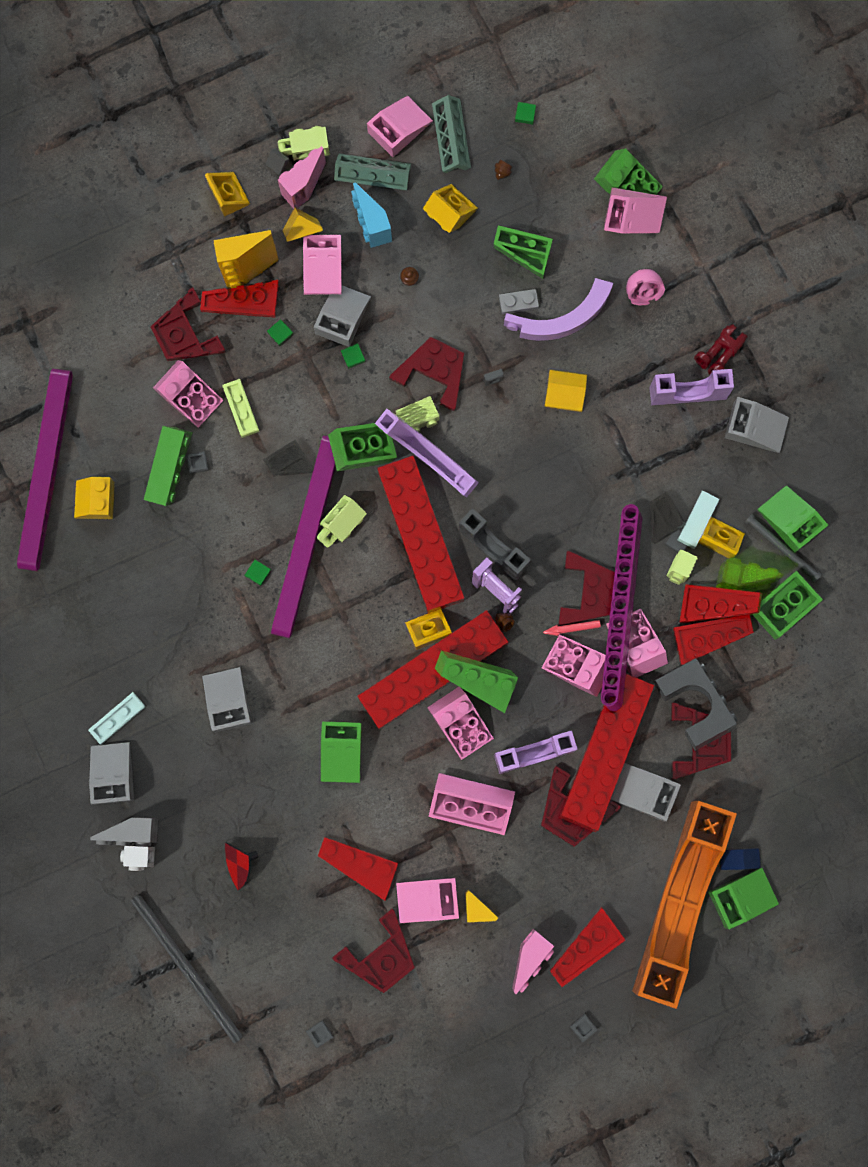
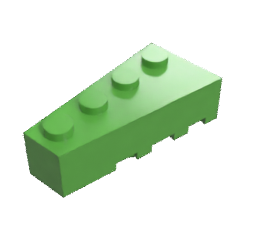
M162 426L144 500L164 506H169L170 503L174 502L176 492H174L175 487L180 480L181 468L184 464L193 432L172 426Z
M442 650L435 666L436 671L442 677L505 713L518 677L511 670Z

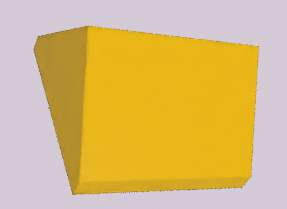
M234 172L207 173L205 175L224 217L250 204Z
M296 207L283 229L287 242L323 231L318 219Z
M550 370L545 407L582 412L587 375Z
M710 517L698 543L732 560L739 551L745 533Z
M441 609L405 622L416 650L439 642L452 634Z
M469 890L465 892L467 922H486L498 919Z

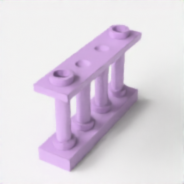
M486 558L473 571L472 584L477 589L480 586H485L504 604L503 613L508 611L512 613L519 606L517 602L521 598L522 589L518 587L513 592L491 572L492 562Z

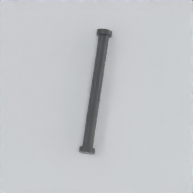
M751 514L744 523L747 525L749 523L812 577V581L815 583L822 573L816 572Z

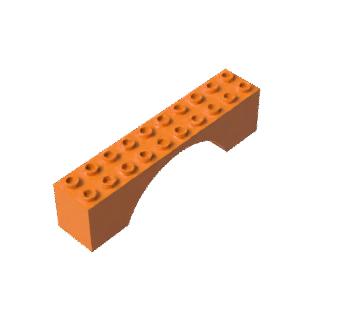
M701 801L691 802L632 990L636 995L677 1009L689 971L691 945L699 913L715 869L725 853L737 813Z

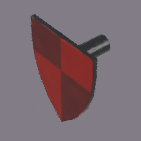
M225 842L228 870L237 890H240L248 881L250 861L257 859L258 853L253 851L246 854Z

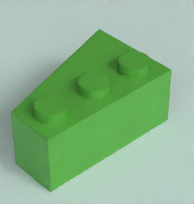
M498 225L494 248L543 279L553 239Z

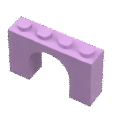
M732 369L713 370L706 379L686 383L675 382L674 373L655 375L650 385L651 406L726 400L734 388Z
M568 731L537 743L497 752L494 754L499 774L573 753L577 750L572 731Z

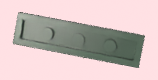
M447 95L432 103L442 172L448 173L456 168L462 170L471 168L461 101L456 97ZM444 104V111L441 115L439 106ZM444 121H447V127L443 132L442 125ZM449 138L450 144L446 149L445 142ZM451 155L453 163L448 165L447 160Z
M338 154L335 162L334 180L407 190L411 164Z

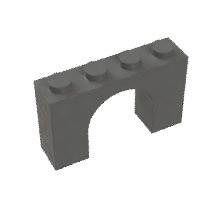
M471 509L459 522V532L517 581L529 567L531 559L517 547L512 550L503 544L486 526L487 521L474 509Z
M696 658L655 680V686L665 702L688 690L701 692L710 701V714L704 720L685 730V736L694 751L736 729V722L738 721L733 711L729 712L727 709V702L724 696H719L717 693V686L714 680L707 677V670L702 662L699 663Z

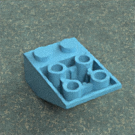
M353 183L354 190L351 191L354 208L357 209V216L363 229L365 242H369L371 248L392 242L391 227L386 211L357 183Z

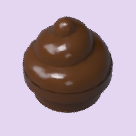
M499 160L495 164L497 180L510 176L513 166Z
M413 267L404 268L400 274L402 283L407 286L415 285L419 280L418 271Z
M496 614L495 621L500 630L507 632L514 626L515 621L511 614Z

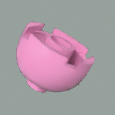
M642 269L629 277L626 291L631 303L641 306L650 304L649 300L654 298L655 301L660 299L664 294L665 287L660 275L655 271Z

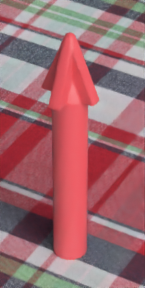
M600 620L564 626L555 625L543 633L558 636L562 633L600 628L601 625Z

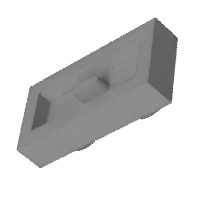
M536 289L499 295L502 315L539 309Z

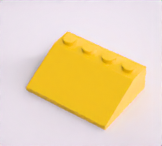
M271 230L214 240L217 263L227 288H236V286L247 284L279 260Z

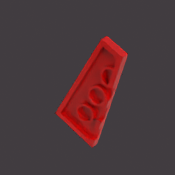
M273 280L268 283L260 282L249 286L241 285L231 289L222 288L202 292L200 310L207 313L275 318L279 281Z
M685 584L680 622L686 623L759 613L762 593Z
M750 614L673 628L681 666L695 658H700L754 633Z
M324 837L318 856L386 901L398 863Z
M602 907L549 970L561 987L565 986L625 941Z

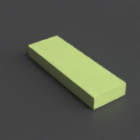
M238 379L222 385L241 437L260 432L241 380Z

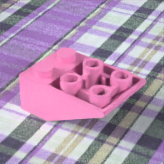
M406 96L375 115L367 123V130L394 157L428 127L433 120L409 96Z
M322 146L318 149H313L307 158L296 162L294 168L283 172L278 179L281 195L293 209L295 207L299 208L310 199L326 164Z
M611 188L604 230L617 233H659L667 197Z
M308 235L303 237L304 295L341 294V235Z
M179 360L153 387L168 403L198 428L223 401L183 361Z
M642 609L632 612L626 667L630 675L637 678L668 664L666 651ZM619 622L616 628L622 627L624 622ZM622 640L615 642L616 647L621 645Z
M559 634L542 669L597 697L602 688L605 654Z
M457 687L427 707L461 760L494 739L461 687Z
M455 878L396 883L400 923L459 919Z
M534 929L520 946L512 988L515 994L519 991L522 993L529 985L527 980L530 976L535 977L542 968L540 966L541 962L544 959L547 961L554 953L552 950L554 946Z

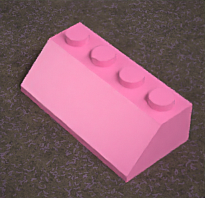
M439 773L429 817L505 835L515 792Z

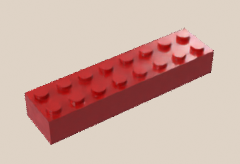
M414 456L378 467L380 480L427 613L464 602L461 587Z
M486 610L357 697L378 729L381 730L451 683V681L442 677L435 669L441 650L483 662L508 645V641Z
M626 674L621 708L617 711H610L603 704L559 818L595 833L599 830L654 685ZM613 678L611 685L615 684L618 678ZM616 697L609 698L608 704L613 703Z

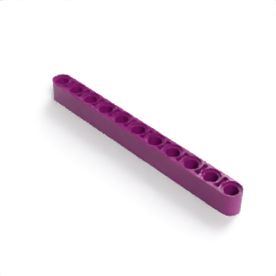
M52 368L50 372L17 559L18 569L38 571L40 568L73 380L72 371Z
M323 435L271 629V634L291 638L321 526L320 522L323 518L336 469L328 436Z
M633 504L626 505L621 514L601 701L610 711H617L621 708L624 695L643 520L637 506ZM636 513L633 518H629L630 514ZM634 531L631 536H626L628 532ZM632 549L629 554H624L626 550ZM630 567L629 571L622 572L624 568ZM628 585L626 590L620 591L622 586ZM622 603H626L623 609H618ZM619 622H624L622 627L616 628ZM622 640L620 646H614L616 641ZM615 659H620L617 665H612ZM613 678H618L615 684H610ZM616 697L613 703L608 704L609 698Z

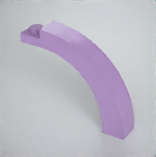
M595 278L592 289L585 300L577 308L564 316L550 320H531L506 313L504 326L512 331L521 330L520 338L528 340H553L568 336L585 327L599 314L609 297L613 283Z
M386 409L375 424L381 430L414 453L465 497H468L479 483L446 453L390 410Z

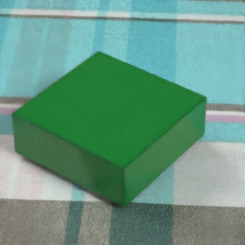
M518 102L515 122L533 125L536 105Z
M281 319L267 330L268 335L279 346L293 335V332Z
M359 344L341 350L348 369L365 362Z
M254 560L245 573V577L262 586L271 569Z

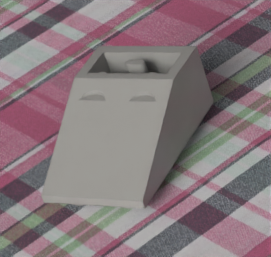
M341 285V294H330L322 307L314 325L315 334L350 347L371 296Z
M737 397L732 407L724 438L780 453L789 417L757 402Z
M240 667L202 676L207 710L213 732L216 733L253 724Z
M130 742L91 746L89 779L91 804L134 801Z
M624 763L610 800L660 821L667 822L681 785Z
M130 818L92 836L90 840H96V844L112 845V841H116V845L131 846L132 842H136V846H151V843H157L158 819Z

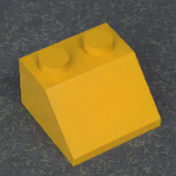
M452 184L434 191L423 207L427 215L438 222L441 228L449 233L459 229L478 209Z
M89 477L77 480L74 518L113 519L115 482L110 477Z

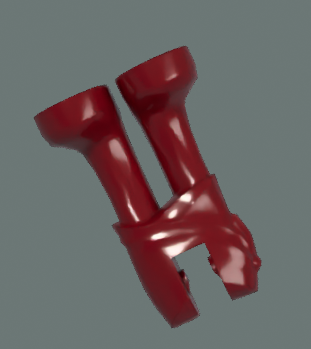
M734 324L726 326L722 330L720 337L706 353L700 351L694 356L696 363L702 369H707L721 349L725 350L718 360L709 367V374L713 370H724L728 360L735 356L748 336L743 332L735 340L731 337L737 328Z

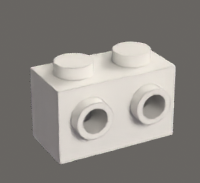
M124 846L120 857L123 866H129L131 871L144 870V867H154L155 847Z

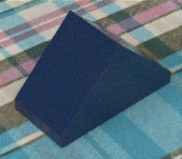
M759 848L725 850L720 859L721 870L761 868Z

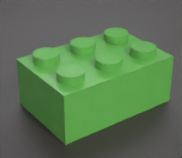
M375 423L337 428L328 435L337 472L388 464L397 458L392 437L387 435Z
M795 571L761 601L760 612L752 615L776 640L823 599Z

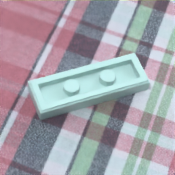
M702 491L677 540L695 549L719 499Z
M132 692L88 731L102 745L145 709L146 706Z

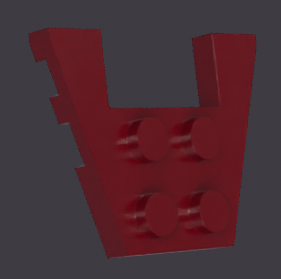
M193 287L188 290V293L176 302L175 306L169 311L167 310L151 326L167 361L226 352L218 335L201 344L199 343L184 313L201 304Z
M430 337L390 375L389 379L405 387L412 371L415 370L447 386L439 404L455 411L464 353Z
M567 551L565 569L584 571L580 610L561 607L558 625L562 626L569 623L610 616L615 572Z
M671 703V721H691L693 726L709 715L677 703ZM731 732L696 751L692 747V762L672 761V779L730 762Z
M555 766L541 827L575 847L593 831L559 818L567 796L561 793V790L571 775ZM610 800L601 824L617 812L621 806Z
M393 908L379 919L391 937L362 961L358 962L347 946L332 957L334 961L382 993H385L415 968Z

